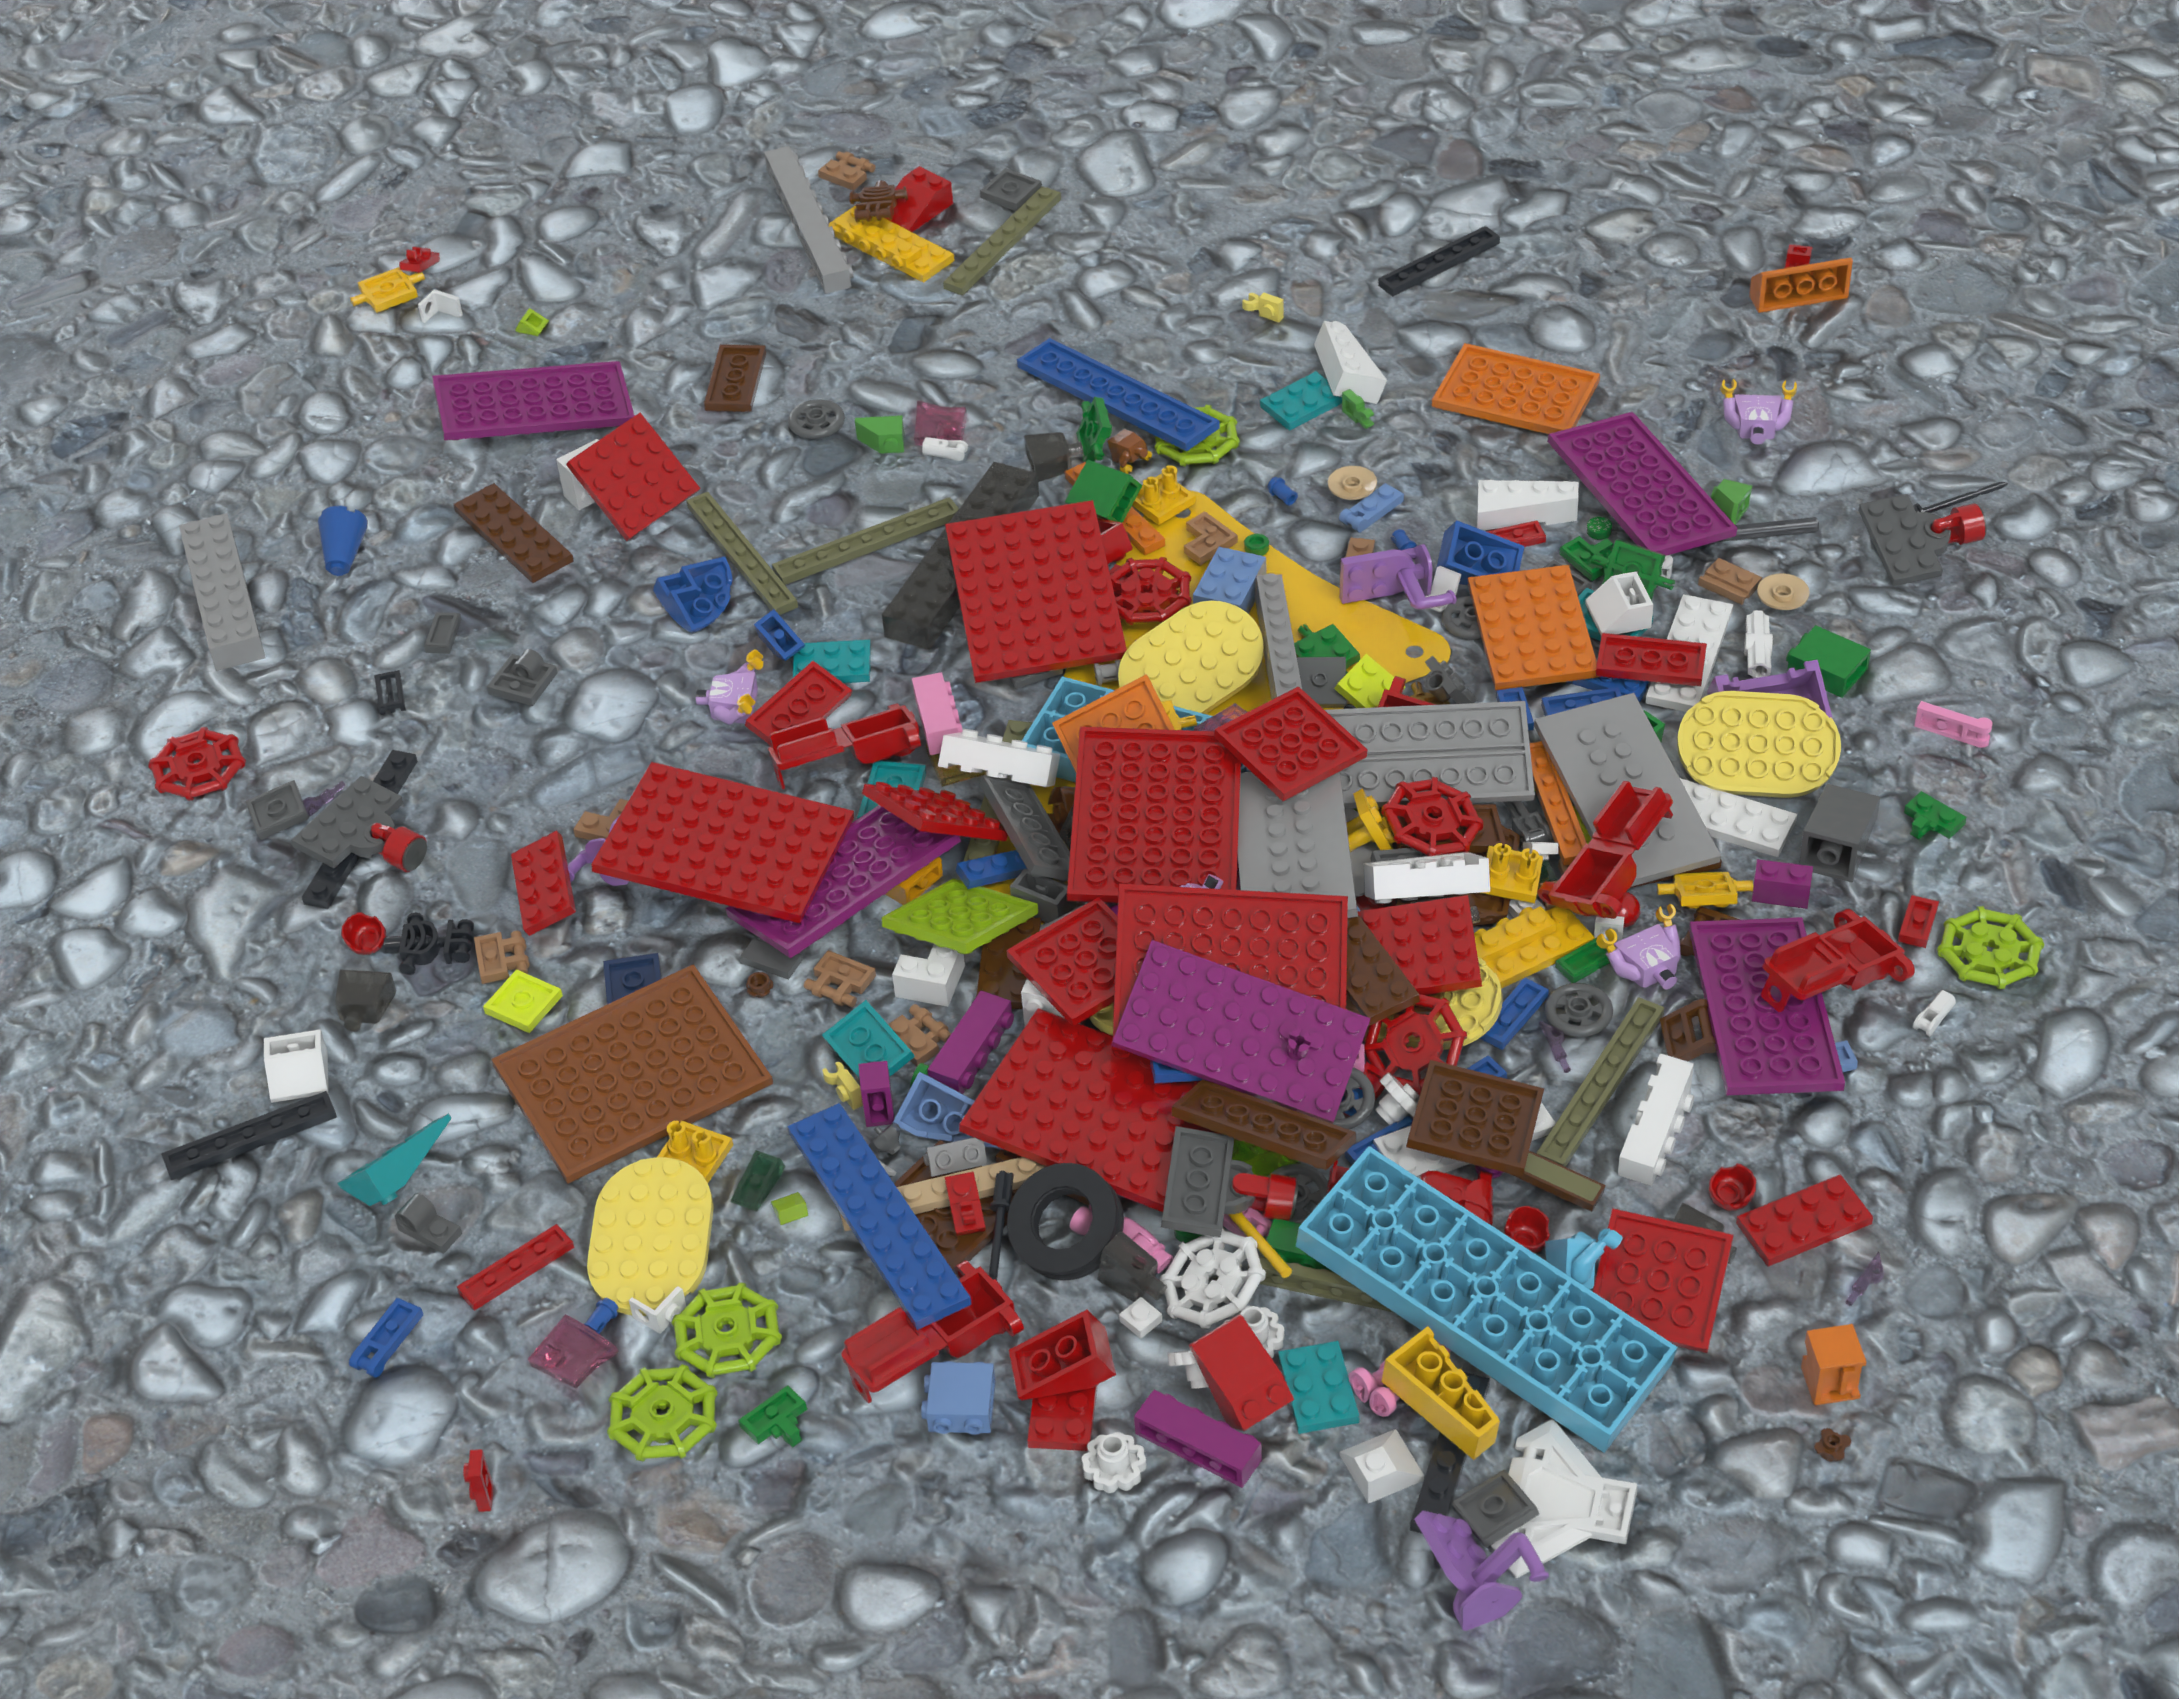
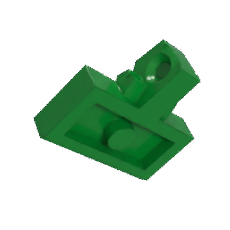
M1578 536L1561 546L1560 555L1588 579L1593 581L1604 575V567L1591 564L1592 556L1597 554L1608 558L1612 553L1613 543L1606 538L1596 545H1590Z
M1922 791L1905 805L1904 813L1914 820L1910 835L1917 839L1923 837L1929 830L1936 831L1950 839L1966 824V816Z
M787 1385L738 1420L739 1426L757 1444H760L771 1435L775 1439L782 1436L784 1441L793 1448L803 1441L800 1437V1429L796 1426L798 1424L796 1417L807 1410L806 1402Z

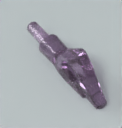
M341 781L330 790L326 789L319 796L305 798L303 802L309 817L316 813L324 804L334 799V795L346 786L345 783Z
M1539 1021V1025L1543 1030L1555 1060L1560 1062L1565 1073L1570 1072L1571 1068L1566 1060L1567 1054L1562 1047L1565 1040L1563 1031L1543 1021Z
M1877 1252L1876 1257L1872 1259L1863 1274L1853 1284V1291L1845 1301L1848 1306H1852L1858 1296L1865 1293L1869 1284H1877L1884 1278L1880 1252ZM1877 1268L1879 1269L1878 1274L1873 1273L1874 1270H1876Z

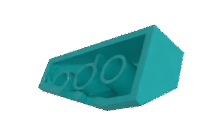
M448 1113L432 1121L404 1140L405 1143L401 1142L385 1151L381 1157L369 1164L363 1165L337 1184L341 1189L368 1206L378 1202L385 1205L398 1197L396 1191L405 1186L452 1119L450 1114Z

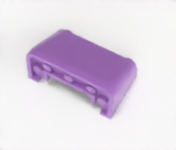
M1818 660L1804 662V669L1795 671L1794 668H1789L1787 673L1741 681H1739L1738 677H1734L1730 682L1728 674L1715 676L1707 689L1708 695L1722 691L1797 695L1815 702L1829 718L1833 719Z

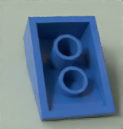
M1456 520L1444 532L1437 567L1442 566L1461 574L1459 584L1468 585V577L1519 571L1524 546Z

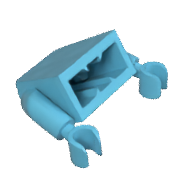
M1605 1228L1600 1231L1597 1243L1596 1239H1592L1584 1232H1578L1567 1239L1545 1241L1546 1261L1586 1288L1593 1289L1596 1260L1605 1252L1603 1250L1605 1246L1615 1249L1619 1246L1623 1237L1616 1231Z

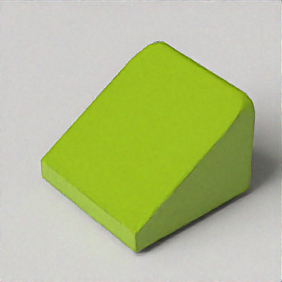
M529 308L519 321L515 331L539 336L549 320Z
M799 1192L771 1201L780 1225L808 1216L807 1204Z

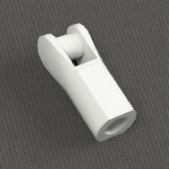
M925 437L922 446L923 455L948 458L956 461L963 460L965 452L968 450V444L962 440H943Z
M1944 990L1940 991L1931 1003L1916 1017L1913 1029L1918 1030L1920 1028L1926 1031V1035L1930 1037L1945 1016L1955 1006L1956 999L1954 995Z

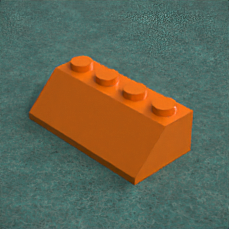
M1845 258L1761 272L1751 277L1749 297L1758 313L1848 298L1853 259Z

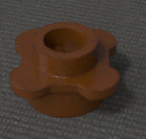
M1824 1428L1821 1430L1820 1441L1814 1445V1450L1825 1460H1843L1846 1447L1851 1445L1850 1437L1833 1432L1830 1428Z

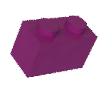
M1757 859L1752 902L1808 909L1813 866Z
M879 1061L858 1064L866 1127L891 1125L895 1117L888 1062Z

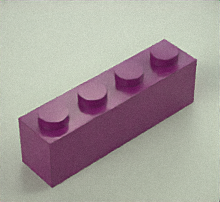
M980 991L927 1069L928 1076L964 1094L966 1089H970L974 1083L975 1075L979 1069L985 1067L989 1054L999 1046L1001 1036L1013 1024L1014 1014L1012 1013L1011 1001Z
M1153 1390L1134 1415L1136 1435L1241 1488L1244 1487L1262 1461L1261 1442L1254 1436L1243 1434L1231 1428L1226 1422L1217 1421L1205 1415L1198 1408L1189 1407L1177 1401L1170 1394H1162Z

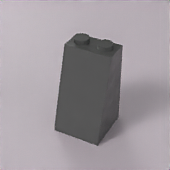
M1827 784L1804 828L1799 865L1813 866V873L1853 883L1878 816L1881 797Z

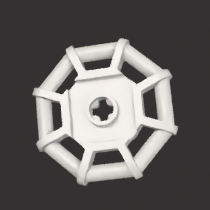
M1222 1227L1220 1238L1204 1235L1186 1244L1182 1242L1178 1246L1180 1249L1167 1271L1160 1276L1159 1280L1160 1285L1163 1286L1168 1305L1167 1314L1173 1319L1180 1318L1200 1325L1202 1329H1209L1212 1324L1242 1312L1260 1281L1265 1280L1266 1271L1262 1269L1256 1249L1257 1241L1253 1237H1243L1225 1231ZM1214 1244L1212 1250H1210V1249H1204V1248L1209 1247V1246H1211V1245ZM1228 1244L1239 1249L1234 1253L1224 1251V1246ZM1189 1258L1191 1262L1183 1276H1178L1186 1260ZM1247 1258L1249 1269L1248 1271H1242L1241 1263ZM1213 1275H1217L1219 1277L1217 1281L1212 1280L1210 1284H1208L1209 1278ZM1183 1287L1185 1296L1179 1300L1176 1288ZM1223 1301L1227 1304L1220 1308L1216 1305ZM1195 1305L1203 1308V1311L1197 1312L1190 1308Z

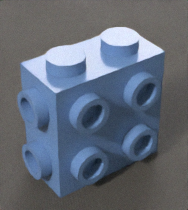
M932 1362L931 1374L925 1375L924 1390L925 1393H928V1400L922 1401L921 1408L922 1419H927L929 1432L940 1434L949 1432L969 1434L991 1433L996 1384L993 1363Z

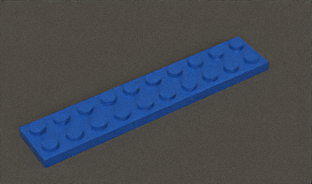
M1051 338L1017 359L1018 368L1084 401L1092 403L1094 396L1103 398L1108 413L1185 451H1188L1220 428L1218 419Z
M840 1103L787 1126L789 1135L916 1330L972 1305L969 1294Z

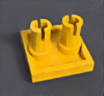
M1166 466V469L1163 468L1161 470L1162 473L1160 475L1147 477V480L1144 479L1143 486L1132 504L1133 507L1158 525L1196 503V495L1178 483L1177 468L1175 466Z
M1363 788L1353 793L1359 816L1346 822L1350 852L1370 841L1375 842L1380 850L1393 849L1392 844L1395 841L1391 833L1392 830L1386 817H1381L1378 811L1379 806L1372 795L1367 797Z
M1498 843L1494 847L1489 846L1487 858H1489L1490 892L1480 893L1535 903L1543 856H1540L1534 849L1532 854H1530V849L1528 848L1522 852L1512 850L1507 844L1502 848V843Z
M672 1121L667 1125L669 1140L657 1157L673 1158L686 1162L697 1169L707 1183H709L733 1147V1140L731 1137L681 1121L680 1124L679 1121Z

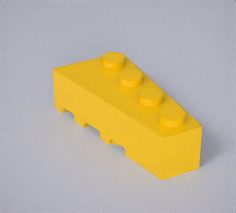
M1427 1326L1385 1359L1381 1382L1469 1457L1475 1460L1495 1443L1500 1419L1477 1390L1472 1389L1467 1382L1465 1373L1461 1368H1456L1449 1358V1352L1443 1345L1440 1346L1434 1339L1433 1331Z

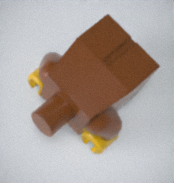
M1123 429L1116 436L1107 440L1113 462H1119L1121 472L1126 474L1132 472V466L1128 465L1127 462H1134L1139 458L1148 461V458H1152V453L1148 451L1146 442L1133 431Z

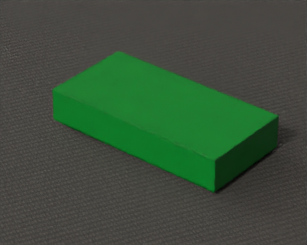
M1597 938L1556 960L1555 968L1571 983H1576L1610 964L1606 955L1608 951L1597 945Z

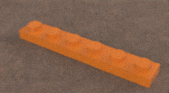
M1086 462L1065 471V479L1072 486L1075 484ZM1131 506L1123 521L1130 542L1144 555L1164 547L1165 538Z
M1542 741L1530 743L1534 788L1555 843H1558V852L1563 866L1570 865L1587 842L1568 792Z

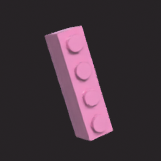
M942 672L912 678L915 700L930 755L941 752L943 735L962 732V725L959 720L954 696L952 695L950 682L944 681Z

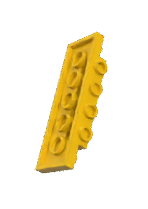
M856 205L834 219L828 226H832L836 238L923 283L954 262V253L885 218L877 221L875 216L872 217L870 222H867L866 219L856 222L854 216Z
M1541 906L1535 909L1527 907L1516 918L1511 920L1503 918L1498 921L1494 928L1487 931L1479 929L1474 933L1477 955L1497 974L1501 989L1555 964L1559 958L1595 939L1570 910L1557 906L1547 911Z

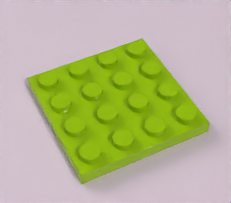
M953 878L882 916V927L893 930L897 934L915 937L916 940L934 943L938 947L956 950L960 954H969L974 949L991 942L992 939L1009 932L1010 929L1027 922L1028 919L1037 915L1038 904L981 886L967 889L962 880Z

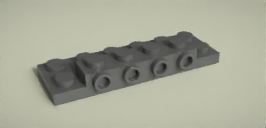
M983 775L979 785L1029 873L1038 878L1045 876L1066 882L1069 874L1070 852L1030 784Z

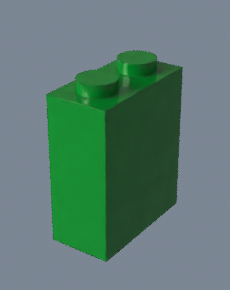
M1087 460L1065 503L1072 504L1093 500L1097 518L1123 523L1143 485L1129 474Z
M1815 625L1809 633H1805L1802 636L1800 643L1795 648L1792 647L1786 657L1788 662L1787 671L1789 668H1794L1795 671L1804 669V662L1818 660L1825 690L1843 698L1868 669L1871 649Z

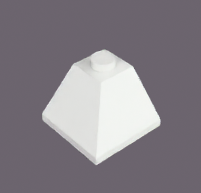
M1396 1429L1340 1451L1341 1459L1368 1504L1424 1481L1425 1476Z

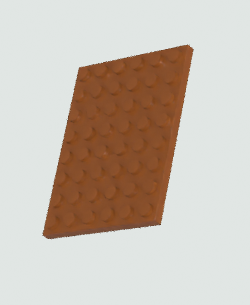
M694 964L491 1059L496 1072L567 1184L669 1135L667 1125L672 1121H679V1124L681 1121L692 1124L773 1084L771 1074Z

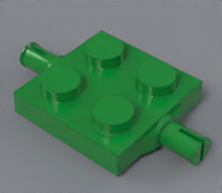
M1094 396L1092 403L1084 401L1081 405L1083 419L1076 433L1084 462L1087 460L1095 462V460L1100 461L1104 459L1103 444L1112 433V425L1108 418V410L1106 409L1104 399Z
M1615 540L1612 553L1608 558L1597 554L1592 556L1591 564L1604 567L1605 577L1602 584L1611 576L1637 572L1651 601L1654 591L1658 586L1672 590L1673 584H1675V580L1661 576V569L1666 556L1664 554L1622 540Z
M1306 624L1298 628V632L1304 638L1294 643L1297 658L1346 657V669L1360 661V653L1334 624L1315 633Z

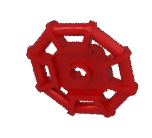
M1165 557L1143 560L1129 558L1125 564L1110 574L1113 590L1121 591V595L1115 597L1119 617L1124 619L1128 625H1133L1134 623H1162L1182 608L1189 606L1192 602L1190 597L1191 575L1169 563ZM1165 571L1174 578L1168 579L1162 574ZM1129 572L1131 573V576L1124 581L1120 580ZM1180 588V594H1172V590Z
M201 727L198 731L176 738L173 736L169 737L166 745L155 758L150 759L148 764L156 782L155 789L160 793L167 792L185 797L187 801L194 800V797L213 791H224L228 788L227 784L239 769L244 768L246 764V759L242 756L238 746L239 739L233 734L225 735L208 730L207 727ZM208 740L212 741L213 745L208 744ZM228 749L230 755H222L221 752ZM224 766H228L227 769H226V770L223 772V774H222V770H221V769H222ZM171 768V771L164 775L163 769ZM212 780L210 782L195 786V784ZM180 781L183 786L174 784V782Z
M1438 777L1409 783L1401 781L1396 784V790L1387 804L1382 806L1381 814L1386 817L1394 834L1393 840L1397 844L1403 843L1427 856L1469 852L1470 845L1478 831L1483 829V820L1478 817L1470 800L1471 795L1467 791L1461 792L1438 781ZM1441 794L1448 797V799L1442 798ZM1403 798H1407L1410 801L1406 806L1399 805ZM1459 807H1462L1465 815H1462ZM1432 813L1433 816H1437L1438 818H1431L1428 816V814ZM1397 816L1404 817L1407 826L1403 828ZM1459 826L1467 827L1463 836L1457 831ZM1450 839L1453 842L1436 845V841Z
M1419 994L1420 1002L1416 1003V1005L1432 1008L1433 1010L1429 1015L1414 1012V1005L1407 1007L1405 1013L1393 1020L1384 1018L1370 1025L1364 1043V1054L1371 1065L1385 1073L1389 1072L1392 1076L1398 1068L1412 1072L1413 1081L1397 1076L1394 1077L1403 1086L1406 1083L1410 1085L1418 1095L1421 1094L1425 1078L1421 1080L1420 1072L1428 1068L1430 1060L1445 1063L1439 1058L1443 1052L1444 1041L1452 1040L1445 1064L1457 1066L1464 1040L1467 1039V1032L1463 1031L1449 1006L1450 1001L1446 998L1439 999ZM1440 1015H1442L1451 1032H1441L1436 1023ZM1384 1022L1387 1025L1386 1038L1383 1039V1042L1377 1043L1381 1026ZM1411 1035L1415 1038L1420 1037L1419 1046L1415 1049L1413 1047L1407 1048ZM1385 1050L1391 1062L1387 1068L1382 1063L1377 1053L1378 1051Z

